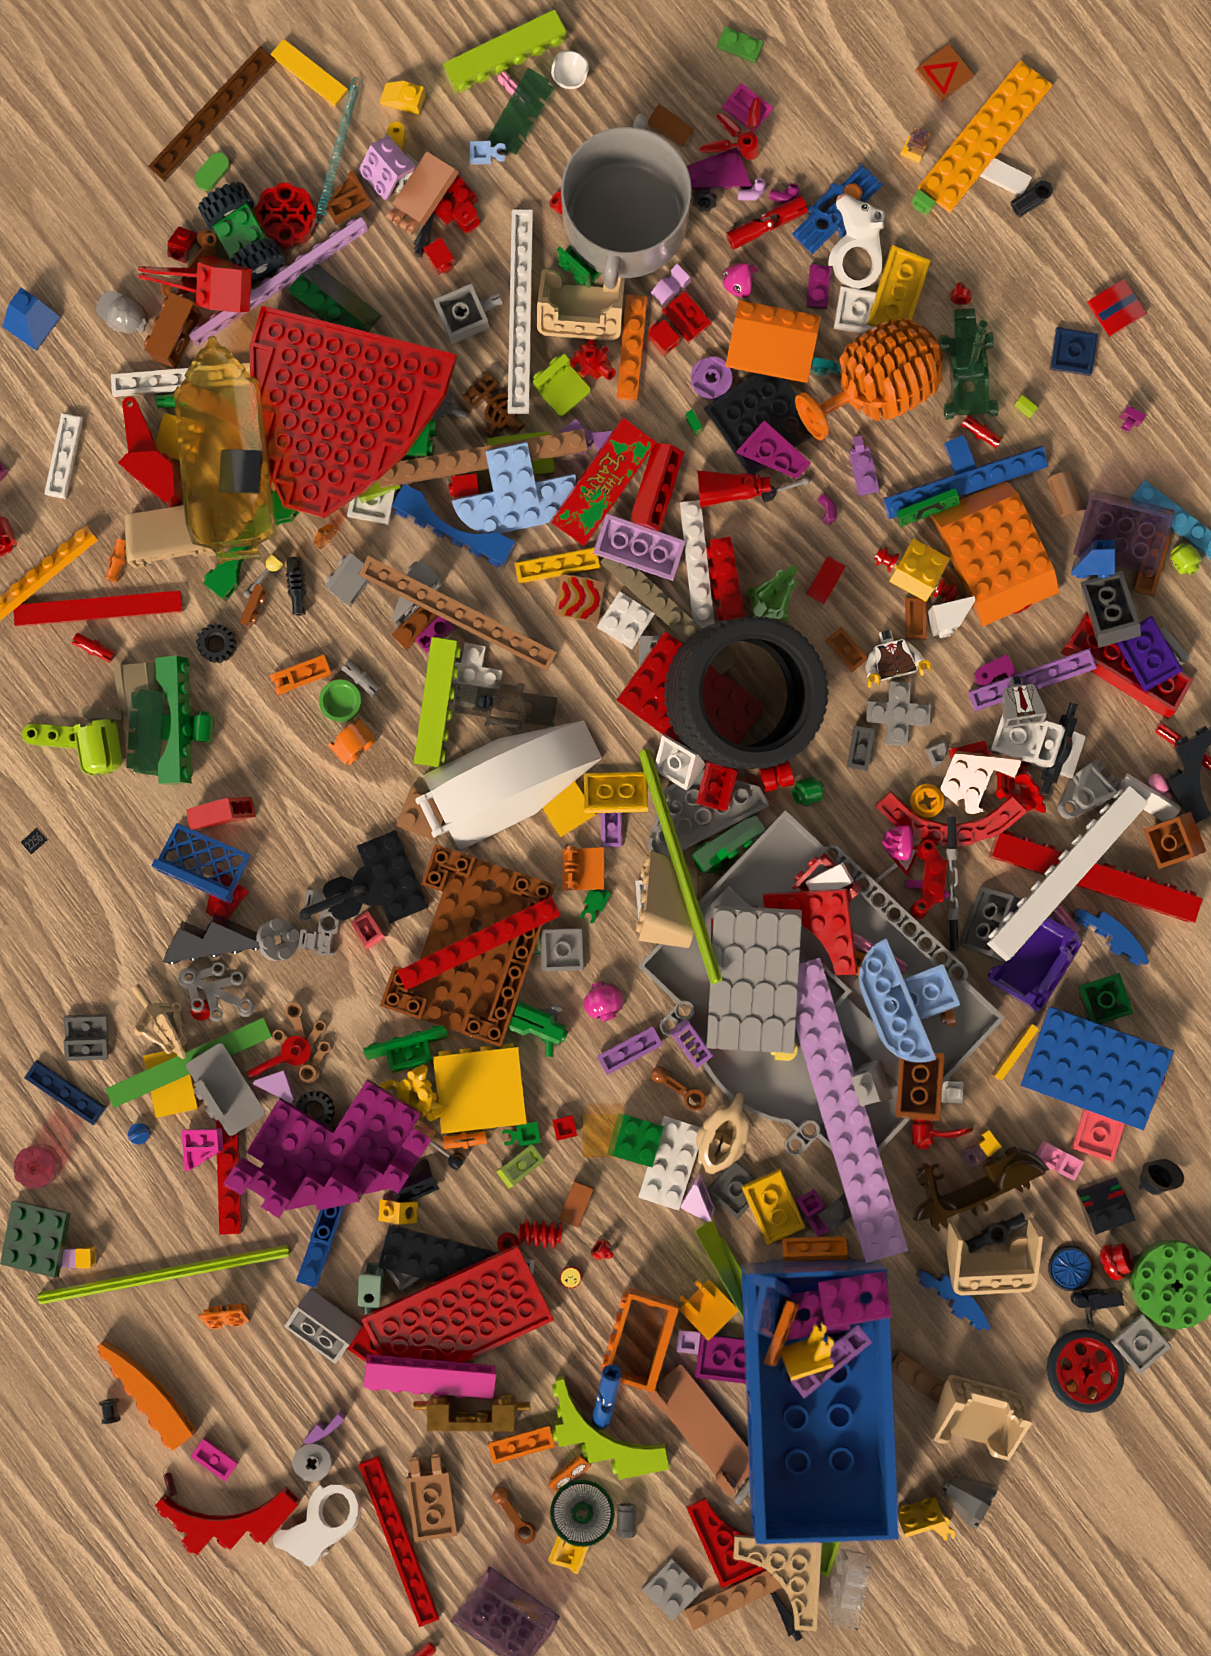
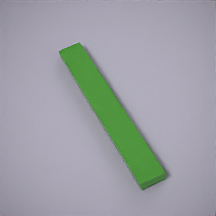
M262 1018L186 1052L185 1059L177 1056L105 1088L113 1108H116L189 1075L186 1064L219 1043L225 1046L231 1056L271 1038L272 1035L265 1019Z

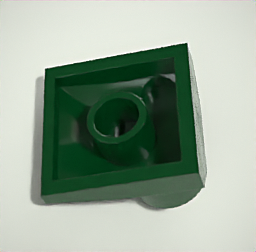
M1120 973L1078 986L1083 1008L1087 1018L1091 1021L1103 1024L1134 1013Z

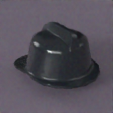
M1167 1159L1147 1162L1142 1167L1139 1189H1145L1152 1195H1160L1165 1191L1181 1187L1184 1183V1174L1177 1164Z

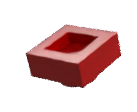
M573 1115L552 1119L557 1141L578 1136Z

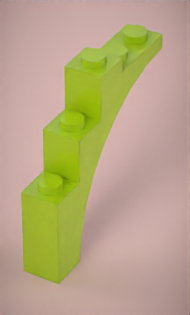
M556 1377L552 1388L554 1397L559 1398L560 1405H556L558 1418H563V1420L556 1421L555 1428H552L554 1442L558 1441L559 1447L585 1442L582 1445L584 1458L588 1457L589 1463L615 1459L611 1461L613 1474L617 1473L619 1480L669 1470L665 1443L653 1445L633 1444L615 1439L602 1432L588 1421L578 1409L569 1393L565 1377Z

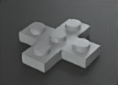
M889 682L888 702L867 701L866 723L887 724L886 745L908 746L909 725L930 726L931 705L910 704L911 683Z

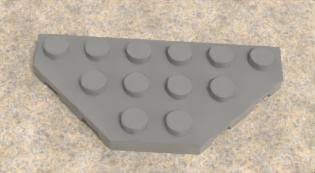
M702 769L688 790L675 783L665 788L664 795L682 851L768 807L769 804L760 787L737 780L731 795L732 802L727 811L696 804L704 769ZM656 815L647 847L649 851L652 850L671 857L658 815Z

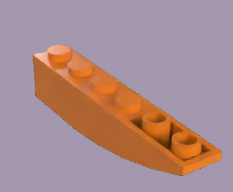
M106 1340L97 1346L99 1356L110 1364L112 1374L123 1382V1389L136 1400L137 1409L141 1413L146 1414L150 1427L154 1431L157 1430L159 1432L161 1441L166 1448H170L172 1451L197 1432L174 1398L142 1365Z

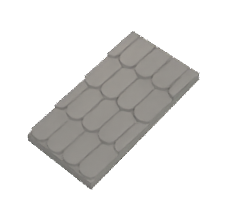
M715 905L712 947L723 980L718 984L710 983L707 1048L794 1053L801 910Z

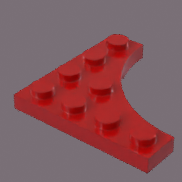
M848 888L763 894L764 908L801 910V925L811 931L824 945L831 958L835 975L858 973Z
M706 1497L686 1506L721 1588L765 1569L753 1563L733 1558L735 1535H754L741 1532L725 1523L711 1508Z

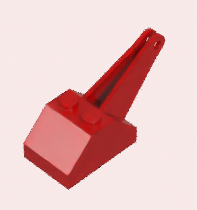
M201 256L198 261V268L138 267V271L146 272L138 274L139 279L154 281L196 293V305L209 310L238 313L250 312L252 269L213 256ZM155 274L197 277V283Z
M128 396L122 402L128 453L122 457L118 464L167 506H180L183 498L181 475L176 469L178 465L165 452L162 455L160 454L139 403L134 397Z

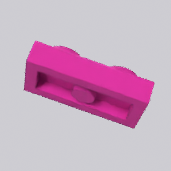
M205 1437L190 1456L224 1482L239 1463Z

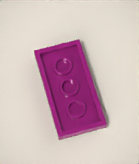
M700 1333L695 1378L746 1384L744 1338L714 1335L708 1341Z

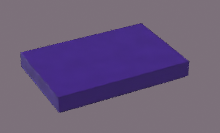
M1152 616L1140 622L1141 636L1117 642L1144 692L1183 672L1182 667Z

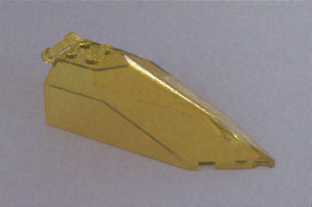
M209 336L205 348L200 349L185 373V380L174 391L186 527L192 544L215 549L217 564H224V561L249 558L258 560L260 559L259 544L278 534L260 384L246 372V368L225 346H221L215 336ZM221 450L262 451L260 494L219 492ZM252 545V550L223 553V548Z

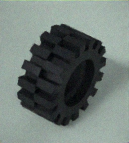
M214 623V625H207V628L203 627L201 634L198 633L197 635L199 637L198 640L196 639L198 644L197 650L201 656L212 663L228 661V658L234 655L233 651H236L237 648L235 647L237 642L234 634L224 625ZM213 636H221L224 639V647L220 651H212L209 648V640Z
M322 1091L308 1092L302 1095L296 1103V1108L308 1114L307 1107L310 1103H320L323 1107V1114L321 1117L316 1118V1120L325 1126L332 1121L335 1115V1105H333L332 1098L330 1099L329 1095L322 1093Z

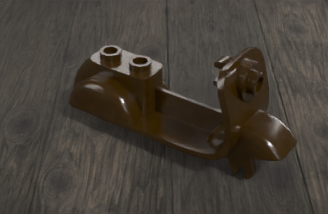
M1014 1146L1005 1150V1155L999 1158L995 1155L985 1160L986 1164L982 1167L987 1176L949 1194L940 1195L936 1180H941L944 1175L939 1174L936 1176L933 1173V1170L938 1168L939 1164L934 1163L930 1166L928 1163H922V1167L918 1168L919 1173L916 1174L920 1185L925 1186L929 1199L919 1204L914 1212L913 1220L930 1219L931 1226L939 1232V1223L944 1228L948 1227L947 1218L970 1209L972 1214L978 1216L976 1212L977 1206L982 1205L984 1211H988V1206L985 1202L1014 1188L1022 1193L1024 1192L1022 1186L1030 1190V1181L1044 1175L1049 1168L1037 1155L1022 1148L1017 1149Z

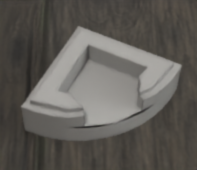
M945 741L925 749L933 769L939 766L945 758L947 751Z

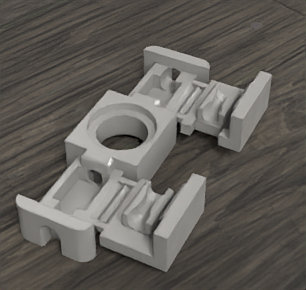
M306 890L304 908L309 906V900L310 905L324 900V894L321 891ZM330 909L320 912L318 932H321V934L314 931V934L306 933L307 930L301 929L299 949L314 950L315 948L318 949L315 953L319 955L332 956L334 954L331 953L333 934H337L339 920L334 918L335 925L331 929L325 928L322 924L325 917L330 916L334 918Z

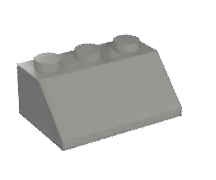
M311 1289L284 1325L286 1329L334 1364L337 1363L362 1328L355 1319L348 1317L337 1306L332 1305L319 1293Z

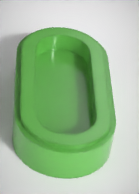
M223 153L212 154L195 174V183L200 190H212L228 172L230 163Z

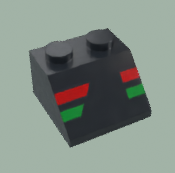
M1116 1177L1076 1191L1091 1233L1097 1235L1136 1221L1129 1200Z

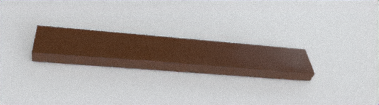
M259 46L148 165L149 169L165 182L271 69L276 60Z

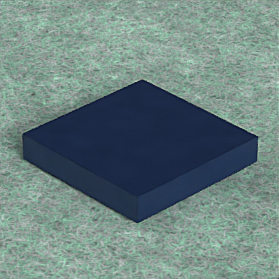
M1056 327L1049 370L1091 376L1098 334Z

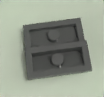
M108 1014L65 1015L63 1018L65 1061L108 1060Z

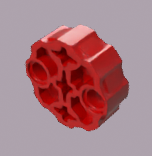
M282 182L276 187L265 189L260 194V200L254 209V214L267 238L274 239L282 249H293L295 245L305 244L312 237L314 227L318 224L315 220L317 211L308 192L288 182ZM290 192L291 196L289 198H282L284 193ZM266 211H267V212H268V215H266V218H265V221H264L262 217H265V214H266ZM307 211H309L310 214L307 221H305L304 217H306ZM283 234H291V236L288 239H281Z

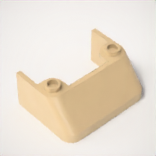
M1028 1218L1027 1235L1012 1239L1007 1252L968 1253L966 1242L962 1240L954 1222L949 1221L946 1251L951 1284L954 1291L958 1295L1032 1291L1038 1283L1043 1236L1034 1219Z

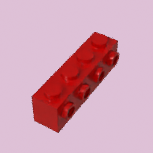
M655 444L651 450L629 522L655 531H661L685 453L683 450L672 444Z
M731 536L711 539L709 546H706L708 559H712L713 567H710L711 579H715L716 587L713 588L715 600H719L720 608H717L719 621L745 617Z

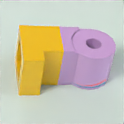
M95 1246L64 1248L61 1268H92L96 1265Z

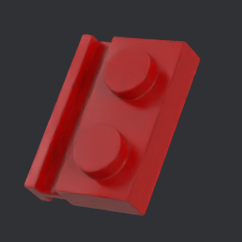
M686 291L669 303L666 308L662 309L663 315L687 343H690L692 339L696 338L712 323Z

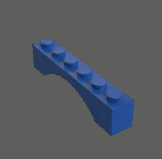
M403 484L392 504L394 510H396L395 514L404 519L407 517L413 519L415 525L423 529L425 527L432 529L434 535L440 538L445 536L451 539L450 543L459 548L465 546L470 549L469 553L478 558L481 555L488 559L487 562L497 568L499 565L505 568L516 547L515 541L498 532L472 534L449 526L431 510L422 492L406 484Z

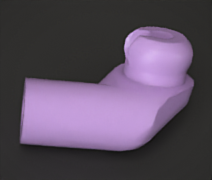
M761 178L756 179L755 184L750 190L738 189V200L755 201L759 199L766 190L765 180Z

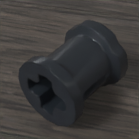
M118 1398L105 1399L99 1402L103 1414L102 1424L121 1421L117 1410Z

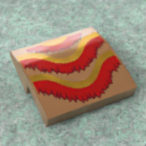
M561 574L553 616L594 624L598 623L605 582Z

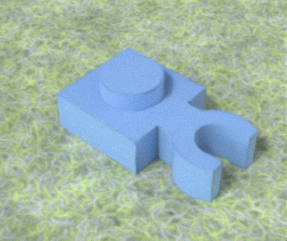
M470 141V164H492L491 158L501 162L505 161V155H498L499 150L506 149L505 144L499 143L491 147V141Z

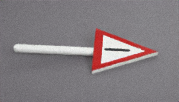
M913 847L912 855L906 861L897 860L890 856L895 864L874 881L878 883L897 867L907 877L916 859L917 847Z

